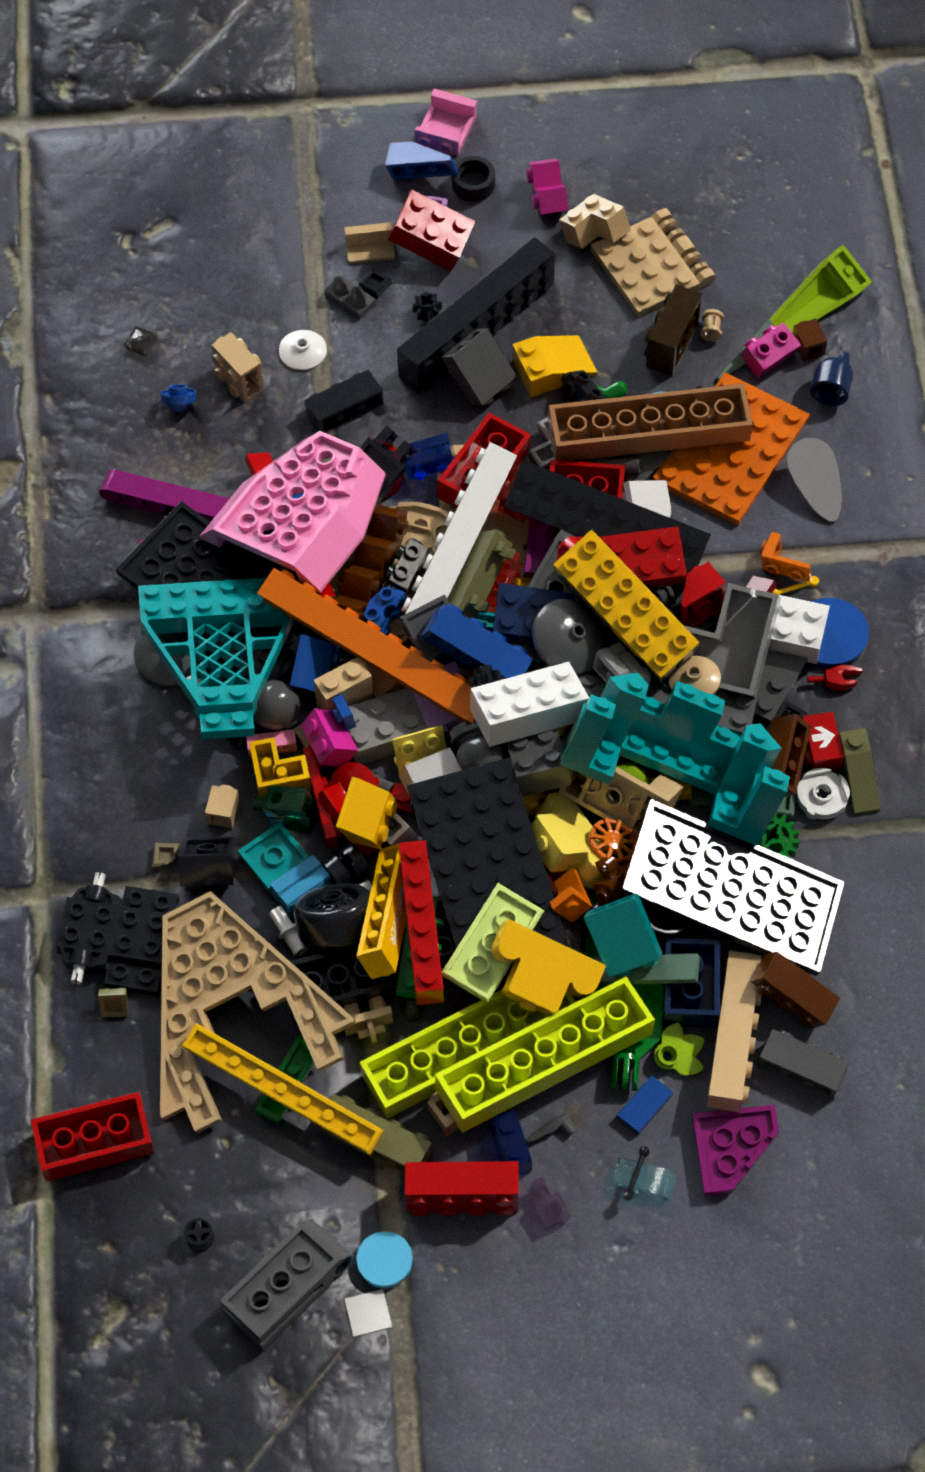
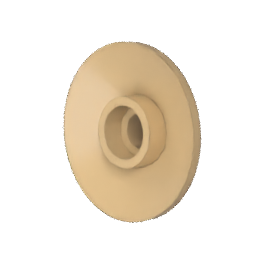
M691 656L669 676V686L672 690L676 681L684 684H690L708 694H715L721 683L720 670L713 661L706 657ZM698 673L696 676H691L690 674Z

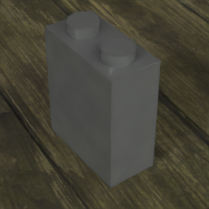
M487 328L473 330L441 357L470 405H488L494 400L493 396L509 388L511 386L510 382L517 377Z

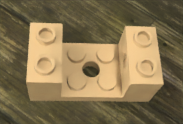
M616 767L610 785L569 769L571 785L560 787L559 793L602 818L621 820L622 823L633 829V833L637 837L647 803L650 799L674 808L683 786L661 774L648 785ZM609 791H617L620 795V801L613 800L610 797Z

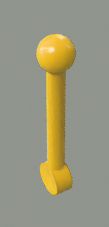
M812 576L810 582L805 581L783 589H774L773 594L780 595L809 585L816 587L819 584V578Z

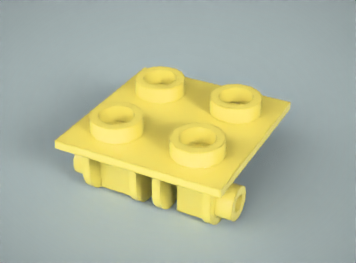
M442 725L392 739L395 752L394 762L399 774L405 765L447 749Z

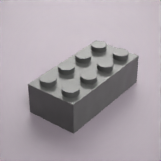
M557 728L504 743L522 796L571 785L569 768L560 765L564 749Z

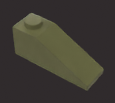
M866 729L840 732L839 736L845 756L842 770L844 778L849 785V798L853 814L879 812L880 805L873 759Z

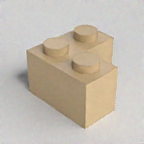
M595 194L587 197L577 207L571 209L565 216L559 219L566 242L580 249L584 248L598 236L614 243L631 230L624 207Z

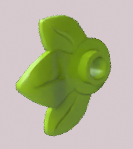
M679 1023L672 1024L662 1033L661 1044L654 1051V1061L664 1070L674 1069L684 1076L695 1075L704 1068L701 1062L695 1058L702 1049L704 1038L693 1034L683 1035L681 1025ZM664 1052L671 1054L672 1059L670 1061L663 1059L662 1054Z

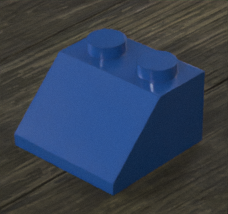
M301 635L290 686L299 691L315 694L313 680L334 670V666L339 665L341 651H338V646L331 642Z

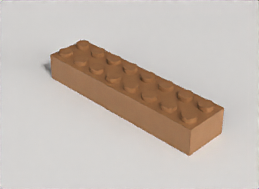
M744 384L549 405L548 426L555 460L562 461L750 441L753 427Z

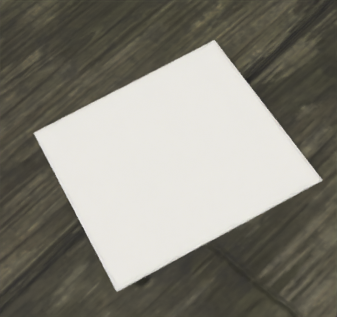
M383 1289L344 1299L353 1337L392 1327Z

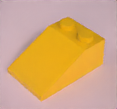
M579 335L534 336L512 344V361L530 398L561 388L563 384L561 379L567 372L584 370L590 377L598 374Z

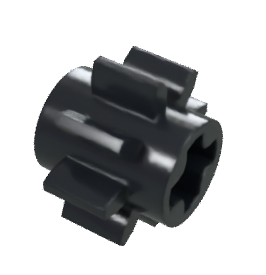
M424 292L420 296H415L412 311L417 313V320L421 319L430 322L439 315V311L442 310V301H437V294L433 295L432 293Z
M485 665L474 669V677L469 678L471 688L502 680L500 670H493L492 665Z

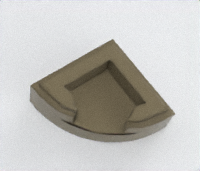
M155 843L153 870H162L171 866L178 859L181 844Z

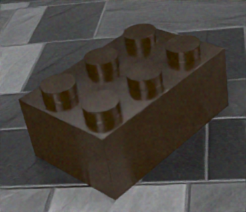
M676 284L672 293L668 292L663 303L664 308L662 311L659 310L654 320L655 326L653 329L649 328L645 337V342L648 343L644 351V356L647 357L646 367L670 376L674 375L700 323L703 293Z

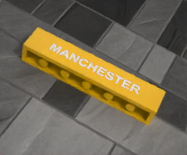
M399 843L381 848L379 851L357 951V958L371 979L396 973L407 920L399 858Z

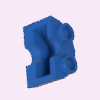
M390 587L382 588L369 601L365 611L366 620L378 625L381 628L380 632L388 636L392 632L389 623L405 614L401 609L407 599L406 593Z

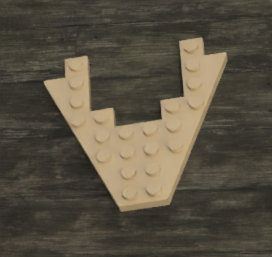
M211 891L163 915L160 1116L162 1119L167 1120L186 1110L193 1129L197 1133L222 1121L195 1055L181 1047L195 1023L214 1033L206 1014L207 1011L250 989H253L263 1011L287 1000L316 1068L319 1071L344 1060L334 1034L357 1023L349 1013Z

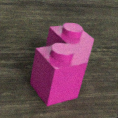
M554 158L529 162V169H525L527 183H531L533 191V208L537 209V212L540 214L567 211L566 187L562 184L559 160Z

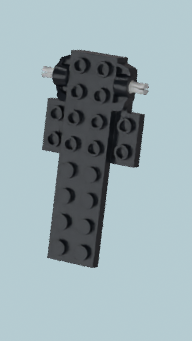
M99 872L95 873L93 884L78 888L72 897H67L56 942L57 954H61L63 965L68 969H73L70 982L76 984L77 979V984H82L84 972L106 973L104 987L113 989L123 987L126 988V991L158 996L162 977L163 915L176 909L178 894L125 886L123 899H120V896L111 893L103 887L106 875L103 873L99 875ZM251 927L276 949L278 931Z

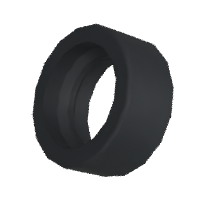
M467 156L455 163L458 175L452 176V189L457 196L467 201H480L493 193L495 188V168L490 161L480 156ZM468 172H479L484 174L487 180L482 184L470 186L460 181V177Z

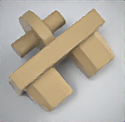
M382 996L368 1000L370 1007L368 1012L360 1013L358 1003L344 1006V1010L357 1022L344 1029L346 1036L358 1033L359 1039L369 1037L372 1044L377 1043L376 1034L384 1033V1025L393 1023L391 1007L386 1005Z

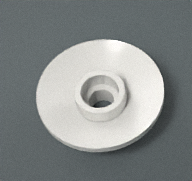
M298 330L288 334L279 346L281 361L287 367L296 371H308L318 367L324 361L327 354V346L324 339L319 334L309 330Z

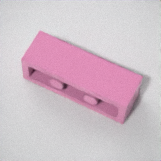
M295 730L247 736L249 757H251L249 742L275 737L278 753L297 751Z

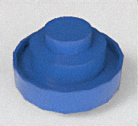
M185 384L170 385L168 390L160 393L161 402L167 404V407L172 408L174 412L186 411L187 407L197 400L196 391L188 389V385Z

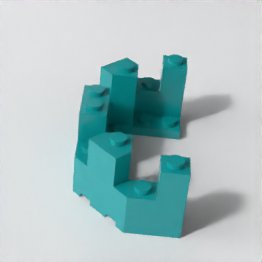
M639 673L609 677L600 697L590 695L587 703L583 704L568 735L560 765L610 785L619 755L714 794L708 826L758 846L787 793L790 776L785 775L783 772L771 769L782 748L760 723L747 725L741 737H739L738 734L731 732L729 729L717 726L723 713L725 700L720 699L714 694L698 690L690 684L676 681L664 704L653 697L646 696L648 684Z

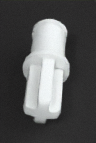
M278 906L271 910L269 914L281 932L279 937L284 939L294 957L306 953L309 948L300 942L296 924H292L284 909Z

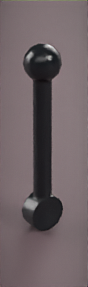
M646 1146L639 1149L640 1156L628 1188L623 1191V1198L629 1201L634 1197L633 1189L645 1157L650 1154V1150Z

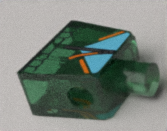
M270 786L266 797L255 796L252 803L253 811L264 813L270 825L274 826L281 822L287 830L312 834L318 810L307 788Z

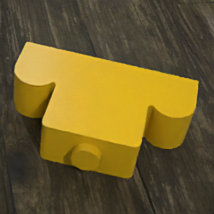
M510 919L501 922L492 944V954L498 961L504 963L513 961L512 968L502 989L503 995L520 1002L519 1006L530 1012L537 1010L545 1015L558 1012L566 991L574 997H583L591 994L598 987L606 965Z

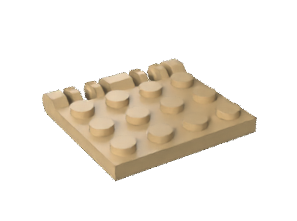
M663 208L655 212L652 217L630 226L631 230L614 243L602 239L591 244V252L637 317L664 306L666 294L668 292L672 293L676 284L696 291L713 283L716 279V275L706 262L698 263L701 255L698 251L696 252L695 246L681 228L673 230L676 228L677 222L667 208Z

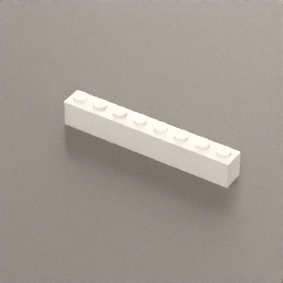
M491 442L486 450L481 448L475 460L479 465L476 471L470 470L465 480V483L469 484L466 492L460 490L454 504L458 505L455 513L450 511L444 523L448 528L445 534L439 533L433 545L437 550L434 556L428 555L422 567L426 569L423 577L418 575L412 587V590L416 591L413 599L407 597L401 609L402 612L407 614L444 594L448 598L517 455Z

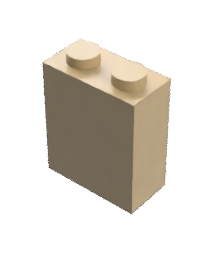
M359 657L313 680L317 709H334L335 705L332 698L340 694L343 695L348 706L374 698L372 676Z

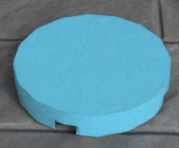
M387 1231L377 1232L367 1237L360 1245L356 1257L358 1272L364 1280L373 1287L382 1289L399 1285L401 1281L408 1277L413 1264L412 1251L406 1240L396 1233Z

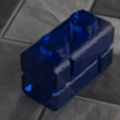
M448 432L409 443L416 452L406 462L408 464L406 466V473L410 480H422L430 474L444 473L455 458L454 447Z
M511 1111L490 1118L489 1128L500 1162L518 1161L519 1176L532 1172V1159L517 1112Z

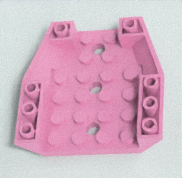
M319 431L307 437L244 481L199 537L218 547H221L227 540L296 572L300 584L307 582L315 587L317 592L321 593L364 539L386 474L360 447ZM332 458L329 462H321L322 459ZM303 493L300 498H292L293 495ZM274 529V532L269 535L263 534L265 531Z

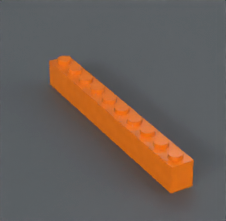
M273 568L257 592L262 601L354 657H359L364 663L458 720L465 721L466 725L477 723L470 711L471 686L466 684L468 681L466 678L458 673L451 675L445 671L446 667L434 659L431 662L423 658L424 654L417 648L411 646L408 649L401 645L403 642L401 639L391 633L388 636L380 632L381 628L372 621L368 620L365 623L358 619L360 615L347 607L343 610L338 607V602L328 595L320 596L316 593L317 589L307 582L300 584L295 581L296 577L289 571L283 569L280 572Z

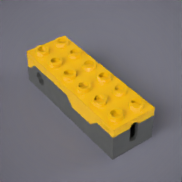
M590 530L584 537L569 536L558 546L557 561L553 564L554 574L590 610L618 642L634 655L638 663L649 670L650 675L659 685L698 650L700 642L593 530Z

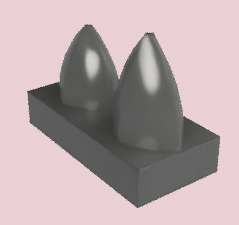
M341 275L334 277L333 281L324 289L325 296L359 320L376 305V300L364 292L360 286H355Z

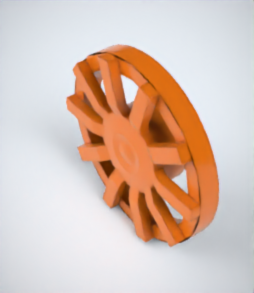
M604 818L593 825L588 835L590 848L600 859L605 857L607 860L611 857L612 853H617L619 858L614 859L617 864H623L630 860L636 837L633 829L622 823L621 820ZM606 825L608 831L601 826ZM611 825L616 826L615 831L612 830ZM595 830H599L603 835L594 834ZM594 839L601 840V844L596 845ZM624 844H631V849ZM603 848L605 851H607V855L604 854L600 849ZM621 849L626 851L628 855L623 857Z

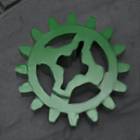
M775 813L758 845L790 859L789 856H796L797 850L795 848L799 847L800 840L797 839L799 830H793V821L785 822L786 815L779 819Z

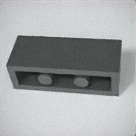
M774 1029L765 1044L758 1062L759 1068L831 1100H834L849 1065L838 1054H828L819 1050L818 1046L811 1042L803 1043L794 1039L786 1031L778 1032Z

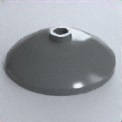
M558 599L541 608L534 619L532 628L534 646L538 655L547 666L551 667L570 662L576 675L583 674L593 668L595 654L598 650L603 649L604 640L600 624L588 608L573 600Z
M188 632L156 634L162 644L188 641ZM140 634L134 646V661L139 673L154 685L169 688L179 687V684L147 637ZM194 642V648L198 647L199 645ZM206 650V651H205L204 653H202V654H204L205 656L209 657V656H210V651H209V650ZM186 654L170 655L185 678L191 676L190 656ZM196 660V666H198L201 662Z

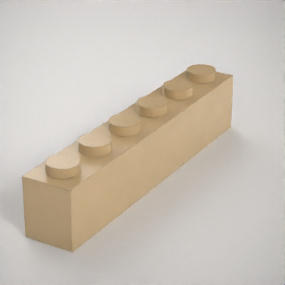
M729 950L707 1102L708 1108L740 1113L741 1104L748 1101L749 1087L744 1086L745 1078H751L753 1062L748 1061V1053L754 1054L756 1038L751 1037L752 1029L757 1030L759 1014L754 1013L755 1005L760 1006L762 997L757 987L750 981L761 963L762 955Z

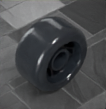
M335 883L317 887L300 896L294 905V919L300 942L311 950L321 952L340 951L358 946L370 897L369 890L358 884Z

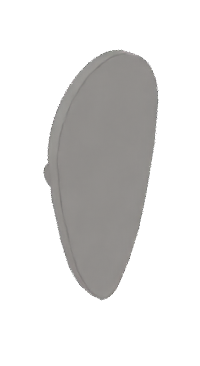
M801 439L790 448L787 454L786 464L789 474L811 509L827 522H835L839 517L842 503L841 482L835 455L829 445L820 439Z

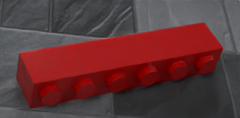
M426 840L399 843V858L416 1005L443 1003L444 988Z

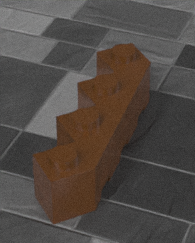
M383 505L374 508L368 525L367 535L364 536V539L356 548L354 565L343 571L341 594L335 598L338 602V607L343 610L347 607L360 615L358 619L367 623L365 617L366 607L369 601L382 589L385 582L383 577L389 566L393 565L395 561L394 556L409 528V522L407 521L408 512Z

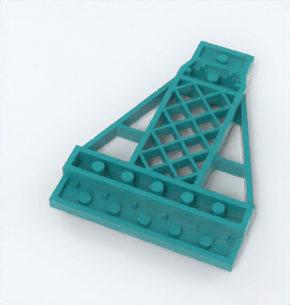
M267 578L138 586L141 634L147 637L194 706V713L200 720L201 740L255 736L253 716L257 709V701L292 625H295V620L265 603L258 596L257 592ZM282 626L278 636L257 638L251 636L250 628ZM230 631H233V632H235L237 635H235V636L232 638V637L228 636L227 634H228ZM188 632V641L162 644L156 634ZM204 633L211 635L208 639L201 637ZM245 639L246 645L242 644L241 641ZM220 640L225 644L219 647L215 643ZM194 642L197 643L199 646L194 648ZM232 648L239 651L235 655L229 653ZM272 649L261 673L255 674L253 651ZM206 650H209L213 654L207 657L202 653H204ZM186 654L190 656L191 679L185 678L170 655ZM246 656H247V663L242 660V659H244ZM220 658L226 660V662L223 665L217 663L216 661ZM196 660L201 662L198 666H196ZM234 666L240 668V670L237 673L231 671L230 669ZM207 668H211L214 670V672L210 675L204 671ZM247 674H249V681L244 678ZM222 675L228 678L224 683L217 680ZM197 678L202 680L198 685Z

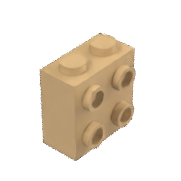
M232 332L218 338L212 344V360L215 364L214 374L220 382L224 381L228 385L229 391L235 398L239 397L245 404L264 391V377L261 372L262 362L256 354H251L245 342L241 338L237 339Z

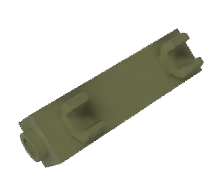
M496 529L480 531L447 598L449 603L460 608L462 615L468 619H477L479 613L487 612L490 603L485 601L505 560H512L516 553L515 549H511L513 544L505 538L506 535Z

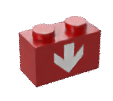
M827 712L803 716L802 719L812 726L804 757L805 764L810 765L811 770L816 768L842 769L845 756L834 713Z

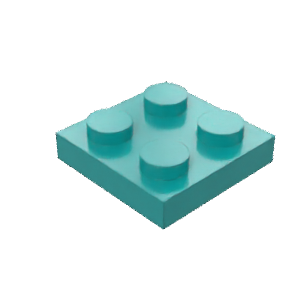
M281 822L238 850L239 857L269 893L271 892V883L309 858V855Z

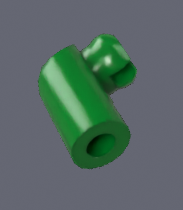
M623 381L615 382L607 388L597 386L606 399L623 397L627 392V384Z

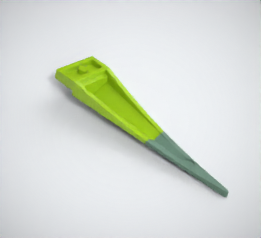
M841 245L820 262L753 337L759 339L764 336L763 332L774 324L777 327L783 322L793 334L794 325L805 320H818L858 295L872 281L846 247ZM745 346L721 371L716 380H720L724 372L730 374L746 364L740 356L745 350Z

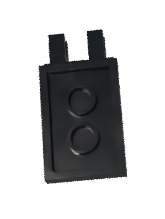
M385 426L373 440L368 437L360 447L386 474L374 508H376L407 470L406 466L408 464L406 462L416 452L405 440L392 452L388 447L393 444L398 435L388 426Z

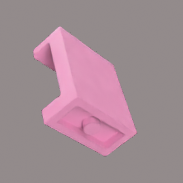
M434 89L431 94V106L421 127L417 126L415 129V143L444 154L459 156L477 118V100Z

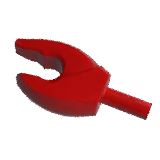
M838 665L824 671L823 676H807V683L824 682L825 687L828 689L846 691L855 687L858 681L846 680L843 676L860 675L863 669L850 665Z

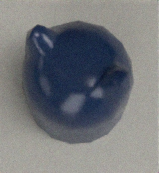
M843 352L840 357L827 358L821 361L815 369L810 386V394L819 403L828 406H840L848 400L853 381V370L849 363L850 355L848 352ZM840 390L843 391V396L838 395Z

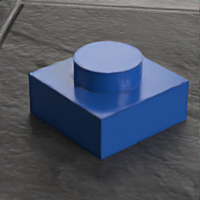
M340 694L332 698L335 705L332 713L337 723L343 722L347 731L356 727L353 714L343 695Z

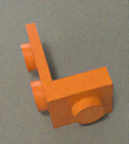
M771 532L768 541L764 540L761 547L762 569L771 574L791 577L796 581L810 582L811 565L779 556L782 549L781 534Z
M571 868L553 883L558 896L550 901L552 909L570 922H574L592 907L580 877L574 868Z

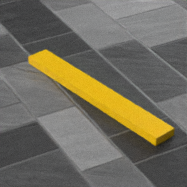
M195 1023L181 1046L370 1156L384 1133L383 1129Z

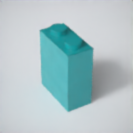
M638 893L590 910L584 916L602 963L606 965L605 970L608 977L617 975V978H622L631 974L633 968L642 966L643 969H646L658 963L657 960L660 959L662 951Z

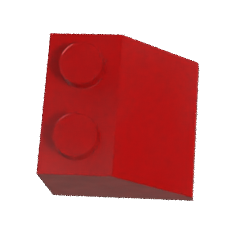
M709 562L701 566H695L687 574L681 602V623L683 626L695 628L721 613L726 593V582Z

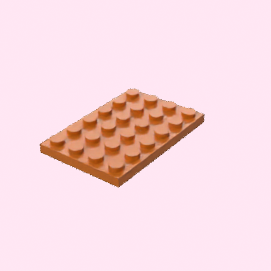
M724 372L715 387L744 384L753 422L750 441L671 450L672 455L659 467L652 481L666 480L668 491L739 526L807 424L810 413Z

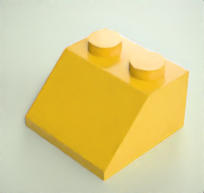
M352 777L336 827L352 843L381 849L382 843L388 838L390 819L396 813V799L390 792Z

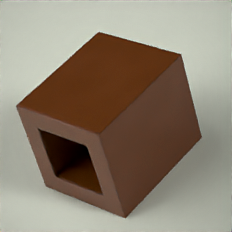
M817 319L801 321L794 325L793 335L801 344L797 351L802 361L825 355L827 339Z

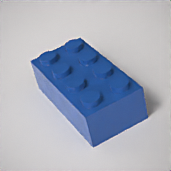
M444 604L435 610L419 636L422 640L471 670L485 665H492L493 670H500L502 680L525 674L533 660L532 657L528 656L529 652L519 645L512 646L507 643L505 636L496 631L491 633L484 628L485 625L475 618L468 619L462 615L460 608L452 604L448 606Z

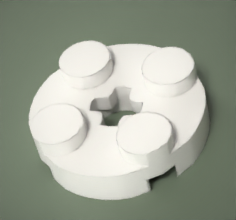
M812 769L803 776V779L798 784L796 791L797 802L810 819H831L843 813L846 809L850 795L849 785L843 776L832 773L831 769ZM819 789L830 793V795H827V798L817 796Z

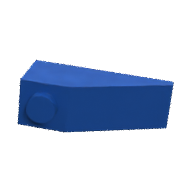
M414 142L390 143L385 166L393 180L458 175L457 167L449 155Z

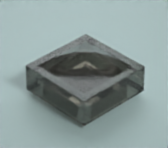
M135 326L125 342V349L147 357L158 339L157 334Z

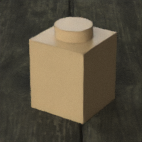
M212 785L205 810L208 825L233 829L240 802L238 789H234L229 785Z

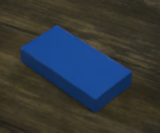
M651 1076L619 1112L617 1119L639 1135L673 1096V1091L654 1076Z

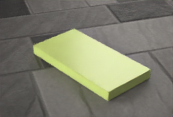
M497 883L443 969L442 976L488 1003L513 961L500 962L492 954V944L501 922L510 919L534 930L544 910Z

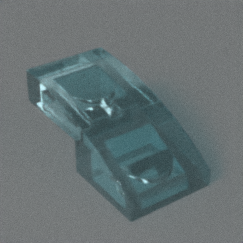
M623 1157L618 1158L612 1184L623 1189L628 1188L638 1161ZM643 1162L633 1191L636 1194L644 1192L668 1201L672 1196L677 1173Z

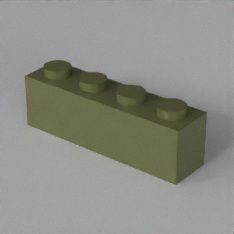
M333 1094L330 1100L384 1130L370 1157L405 1174V1162H427L432 1153V1143L429 1142L427 1136L420 1132L413 1134L405 1130L404 1125L396 1120L388 1121L380 1117L381 1115L376 1110L369 1107L364 1109L356 1105L357 1103L348 1096L342 1095L340 1097ZM318 1126L320 1132L368 1155L367 1153L361 1151L360 1149L354 1147L353 1145L347 1143L346 1141L340 1139L334 1134Z

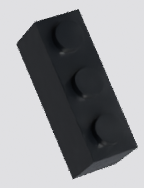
M369 369L362 373H356L351 378L341 383H335L330 388L320 393H314L305 399L306 414L318 432H326L384 404L383 390Z

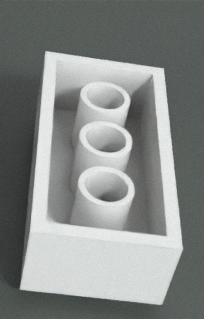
M752 589L753 592H754V593H753V597H756V596H755V591H756V590ZM779 595L781 602L768 652L808 658L807 662L817 664L830 606Z
M570 662L471 688L470 711L489 747L573 724L583 704L587 703L589 696Z

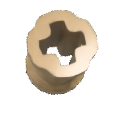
M708 309L703 312L704 326L701 329L700 336L704 340L715 341L721 338L720 323L724 317L721 311Z

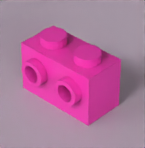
M784 322L777 327L774 324L763 332L764 336L759 339L753 337L744 345L745 350L740 356L757 378L795 354L801 346Z
M314 708L301 724L320 765L339 767L348 763L358 751L349 731L346 730L343 722L337 723L332 710Z

